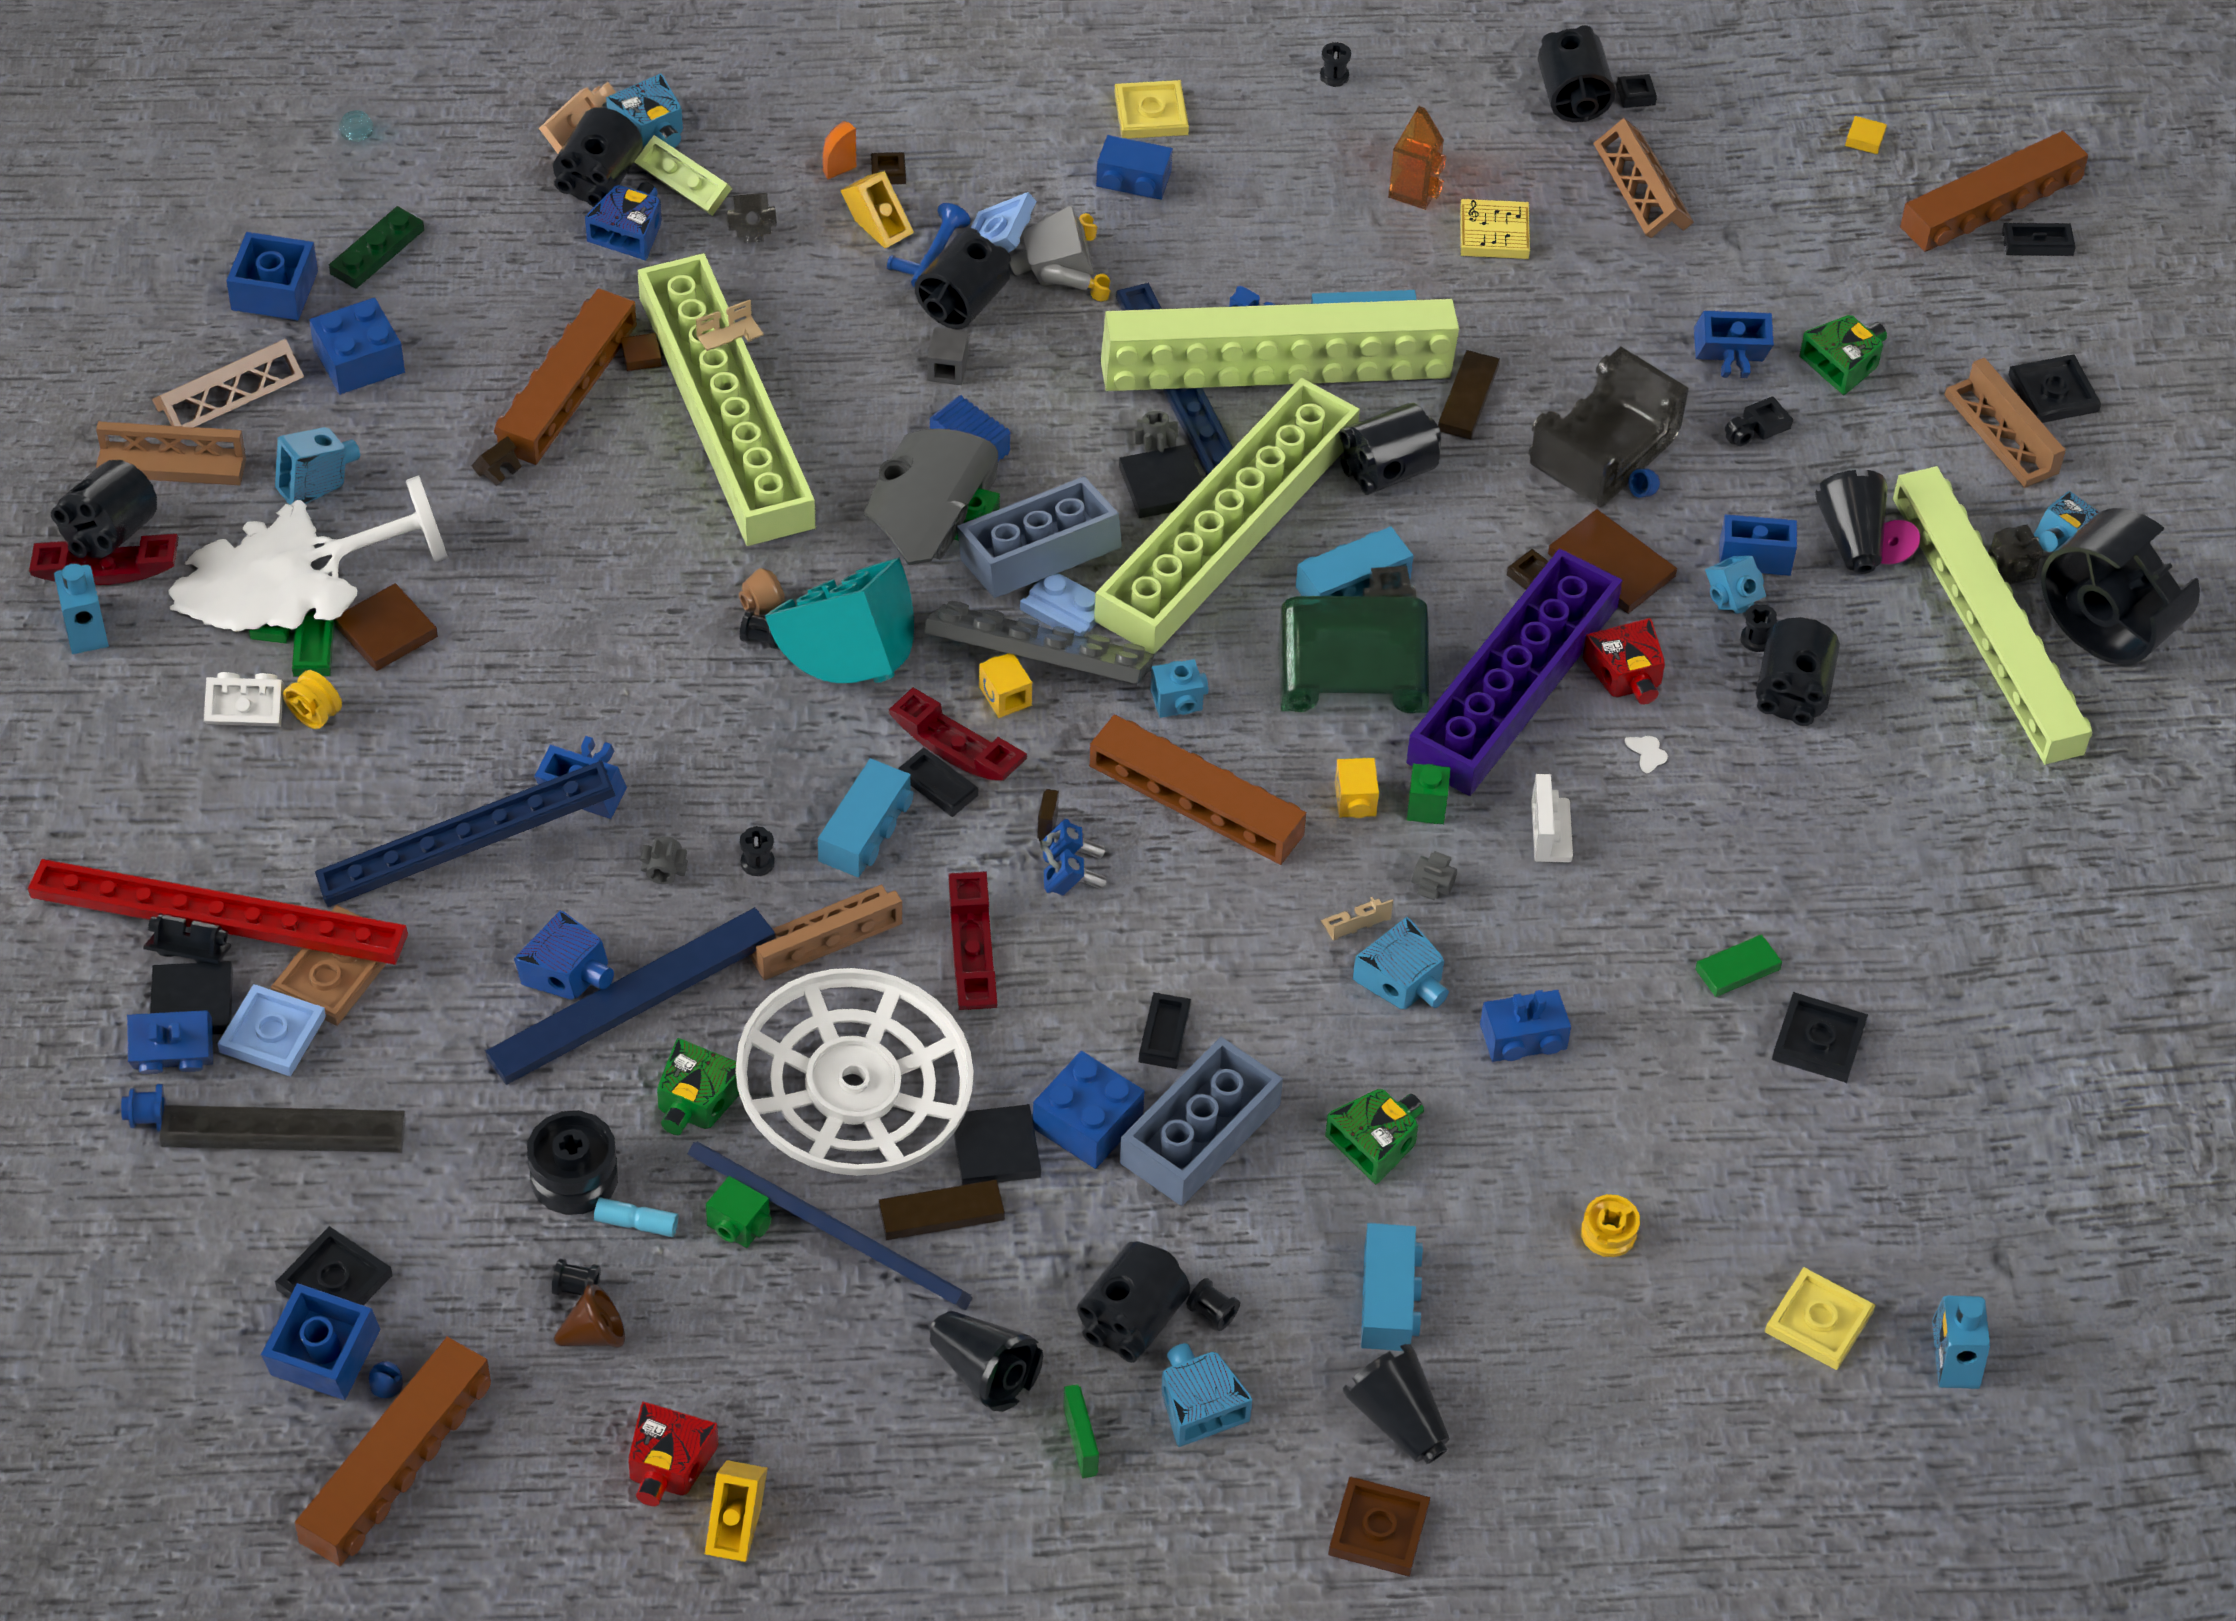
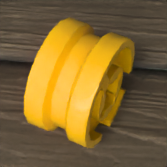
M312 670L302 673L297 683H291L283 692L284 701L293 715L312 729H320L327 723L328 717L335 716L342 708V700L337 690L324 676Z
M1606 1194L1596 1197L1588 1204L1581 1226V1237L1585 1245L1593 1253L1603 1257L1624 1255L1632 1249L1636 1241L1637 1232L1640 1227L1639 1212L1634 1204L1619 1195Z

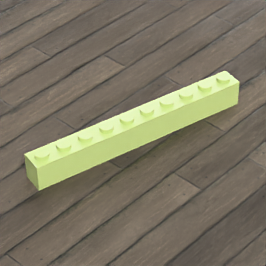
M1938 466L1898 475L1893 501L1904 520L1911 522L1917 527L1920 533L1919 546L2044 765L2085 755L2089 739L2092 736L2091 724L2086 717L2082 716L2078 709L2073 692L2069 689L2067 690L2061 680L2057 665L2050 661L2044 650L2042 639L2035 635L2029 625L2025 610L2020 609L2013 597L2010 584L2004 582L1998 571L1996 560L1993 556H1989L1983 546L1982 537L1979 531L1974 530L1968 520L1965 507L1958 503L1953 494L1950 481L1943 477Z

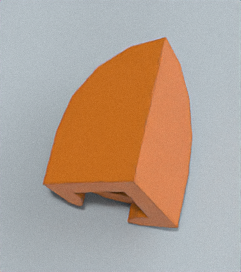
M843 121L838 124L825 139L823 147V172L827 180L857 167L856 128L849 122Z

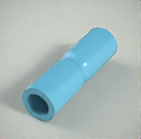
M601 1197L596 1203L594 1221L625 1228L635 1227L640 1231L674 1237L679 1219L677 1213L649 1207H637L634 1204Z

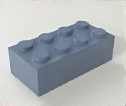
M1085 476L957 526L961 561L993 598L1008 594L1011 591L1122 548L1119 513Z
M1220 1036L1121 1137L1120 1164L1177 1204L1183 1206L1280 1106L1283 1078Z

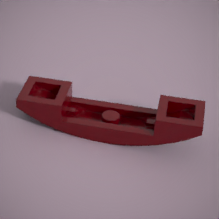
M177 533L141 536L140 546L118 547L111 554L103 558H91L89 556L78 558L69 551L66 541L34 543L29 572L31 576L55 582L54 573L56 571L63 570L69 564H79L81 566H91L95 585H113L139 581L163 573L175 566L179 537Z
M914 687L889 708V714L924 747L946 762L975 776L989 780L1004 781L1027 759V753L1000 737L990 742L942 714L940 702Z
M987 871L948 873L958 1010L997 1008Z

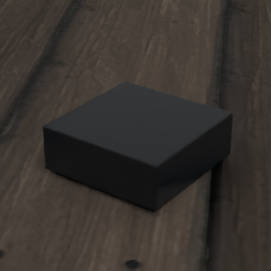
M1650 74L1617 77L1616 87L1623 108L1656 105L1657 95Z

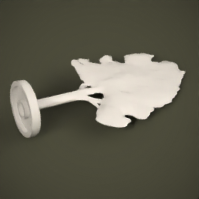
M418 475L406 481L416 510L415 513L342 539H331L325 536L317 537L315 534L316 528L313 526L311 518L306 511L307 505L301 500H296L291 505L285 504L276 512L280 516L269 528H266L264 522H247L242 528L247 536L242 539L241 545L234 548L226 539H219L194 551L188 560L185 561L186 565L192 564L198 569L189 576L176 580L168 590L169 595L174 600L170 610L203 620L205 625L212 624L216 628L232 629L235 632L245 629H259L266 623L270 626L279 625L284 628L296 629L302 624L305 615L312 608L317 609L314 615L315 619L333 620L340 617L345 609L352 604L357 596V588L338 577L339 561L348 553L421 529L424 532L435 562L447 559L448 555ZM317 543H324V545L319 548H315L313 546ZM332 555L327 565L321 570H314L311 567L312 561Z

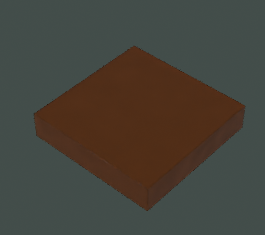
M396 583L347 609L340 617L334 619L335 627L375 671L382 669L438 637L437 627Z
M1349 1476L1328 1555L1410 1577L1431 1497Z

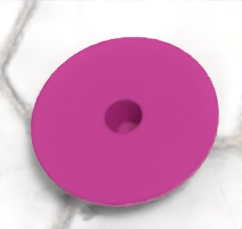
M1893 520L1885 523L1881 564L1900 563L1915 553L1920 544V533L1914 524L1905 520Z

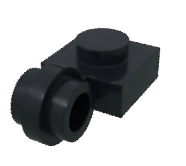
M1772 396L1745 407L1742 416L1744 419L1735 417L1730 420L1725 426L1726 439L1731 444L1741 447L1751 441L1754 436L1753 431L1764 440L1791 429L1794 419Z

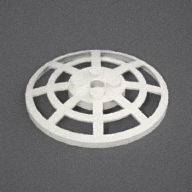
M857 968L829 969L807 974L788 982L771 993L755 1009L744 1027L738 1044L735 1069L738 1092L743 1106L756 1128L771 1144L789 1157L810 1167L831 1173L854 1176L879 1175L901 1170L924 1160L941 1148L955 1133L965 1116L972 1094L974 1073L971 1051L964 1033L953 1016L937 999L920 987L899 977L879 971ZM856 987L873 989L884 994L876 1013L858 1009L828 1011L820 990ZM805 995L812 1017L795 1026L783 1038L781 1043L760 1032L763 1025L779 1009ZM899 998L926 1014L941 1029L946 1038L925 1048L910 1030L891 1019ZM853 1022L867 1024L870 1027L865 1037H839L833 1024ZM818 1029L824 1044L813 1053L811 1058L792 1050L803 1037ZM885 1031L901 1040L911 1050L912 1054L896 1060L892 1053L880 1044ZM752 1045L774 1057L770 1075L771 1089L774 1097L752 1100L747 1077L748 1059ZM951 1052H954L960 1076L959 1097L956 1105L933 1101L936 1077L932 1062ZM784 1064L806 1073V1090L785 1095L782 1081ZM920 1068L924 1084L922 1098L900 1093L901 1075ZM855 1074L860 1076L864 1082L858 1086H851L843 1080V1077ZM813 1104L819 1112L827 1117L821 1131L819 1132L806 1124L793 1109ZM892 1107L914 1112V1115L903 1126L890 1134L880 1120ZM781 1111L784 1118L797 1131L815 1141L809 1153L793 1146L776 1134L761 1118L760 1114ZM926 1116L949 1120L945 1129L934 1141L921 1150L904 1157L895 1144L913 1133ZM843 1123L852 1125L864 1124L873 1139L852 1141L838 1139L836 1136ZM830 1148L854 1152L879 1149L887 1162L850 1164L834 1162L824 1158Z

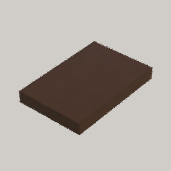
M1598 509L1550 544L1548 554L1551 557L1560 548L1622 579L1618 607L1627 614L1676 577L1677 568Z

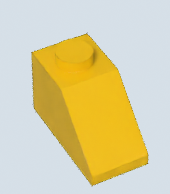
M885 171L867 175L840 190L854 220L883 248H888L914 233Z
M726 1460L716 1474L706 1540V1555L743 1562L747 1561L762 1508L768 1468Z

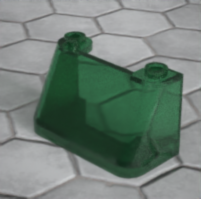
M1296 596L1287 599L1281 606L1278 635L1281 711L1306 712L1317 705L1319 693L1392 694L1393 705L1402 712L1409 714L1428 713L1429 618L1427 604L1423 600L1413 597Z

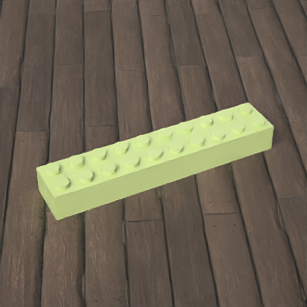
M705 254L638 269L640 301L656 334V338L746 545L750 546L815 529V499L742 337L706 351L697 337L696 319L717 311L721 313V318H719L720 329L729 326L728 315L726 314L728 305ZM713 318L702 321V323L712 320ZM714 328L702 332V334L713 331Z
M1452 299L1105 311L1101 366L1106 391L1295 384L1300 378L1311 383L1451 378L1459 325Z
M1300 378L1095 593V622L1131 643L1145 647V651L1155 654L1344 452L1339 431L1342 428L1359 422L1360 409Z

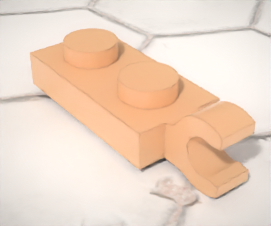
M609 82L605 83L602 87H596L593 91H590L588 87L580 90L541 125L539 130L557 154H559L584 113L592 108L602 107L606 102V97L615 94L616 91Z

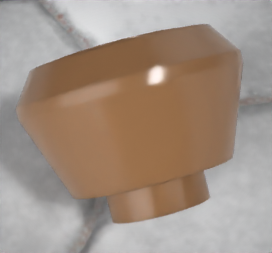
M763 568L757 569L742 584V591L739 592V599L745 611L751 609L755 611V614L765 616L785 602L784 592L777 577L772 571Z

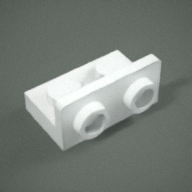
M231 672L218 673L217 678L207 677L204 722L212 725L281 727L283 692L286 685L282 680L277 679L276 675L266 673L255 674V679L240 678L239 674Z
M1536 774L1531 801L1534 859L1536 862H1571L1573 847L1570 800L1568 798H1559L1558 790H1552L1551 774Z

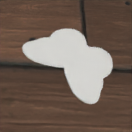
M1653 736L1625 738L1627 747L1641 754L1640 768L1644 773L1652 772L1657 765L1664 764L1667 761L1668 755L1664 750L1659 749L1660 742L1657 738Z

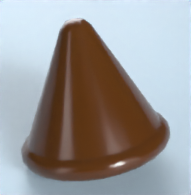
M590 1284L586 1286L584 1294L556 1332L554 1341L559 1346H611L619 1348L625 1342V1330L619 1312L608 1294L598 1285Z

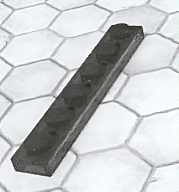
M164 1105L159 1140L161 1147L402 1153L406 1116L405 1111Z

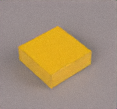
M1855 116L1845 146L1878 154L1887 124Z

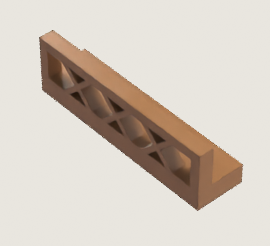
M1623 118L1593 143L1645 235L1652 238L1670 222L1676 224L1683 231L1694 223L1642 132L1629 121ZM1620 137L1622 141L1618 153H1609L1606 147ZM1625 161L1635 162L1631 176L1621 175ZM1638 184L1648 185L1644 199H1635L1634 197ZM1651 207H1661L1663 214L1650 224L1648 217Z
M285 338L157 396L152 400L158 412L164 410L171 426L196 427L303 378L304 375ZM284 356L292 372V375L284 379L268 374L272 360ZM265 364L263 372L254 369ZM246 372L261 377L256 391L251 394L237 389L241 374ZM234 378L231 386L224 384V382ZM266 380L274 382L273 384L264 387ZM215 386L229 391L225 405L220 408L205 403L209 389ZM199 393H202L200 400L191 398ZM234 394L242 396V398L232 402ZM186 401L196 405L197 409L193 420L181 425L173 405ZM203 408L211 411L200 416Z
M1985 357L1973 362L1969 379L1946 388L1945 397L2024 488L2059 474L2066 449ZM1972 391L1979 399V403L1964 400L1960 395ZM1980 414L1995 417L1999 422V426L1984 423L1979 418ZM2000 437L2015 440L2020 446L2019 450L2004 446L1999 441ZM2020 460L2036 464L2039 470L2028 474L2020 465Z
M98 421L96 431L100 452L96 468L108 460H123L136 466L149 480L241 485L246 463L242 430ZM108 435H118L127 441H109ZM145 438H157L163 443L151 444ZM182 439L192 440L198 445L186 446L180 441ZM233 442L234 449L222 448L216 443Z
M882 884L773 928L776 939L757 946L756 952L750 954L749 957L765 981L903 924L902 900L896 890L887 893Z

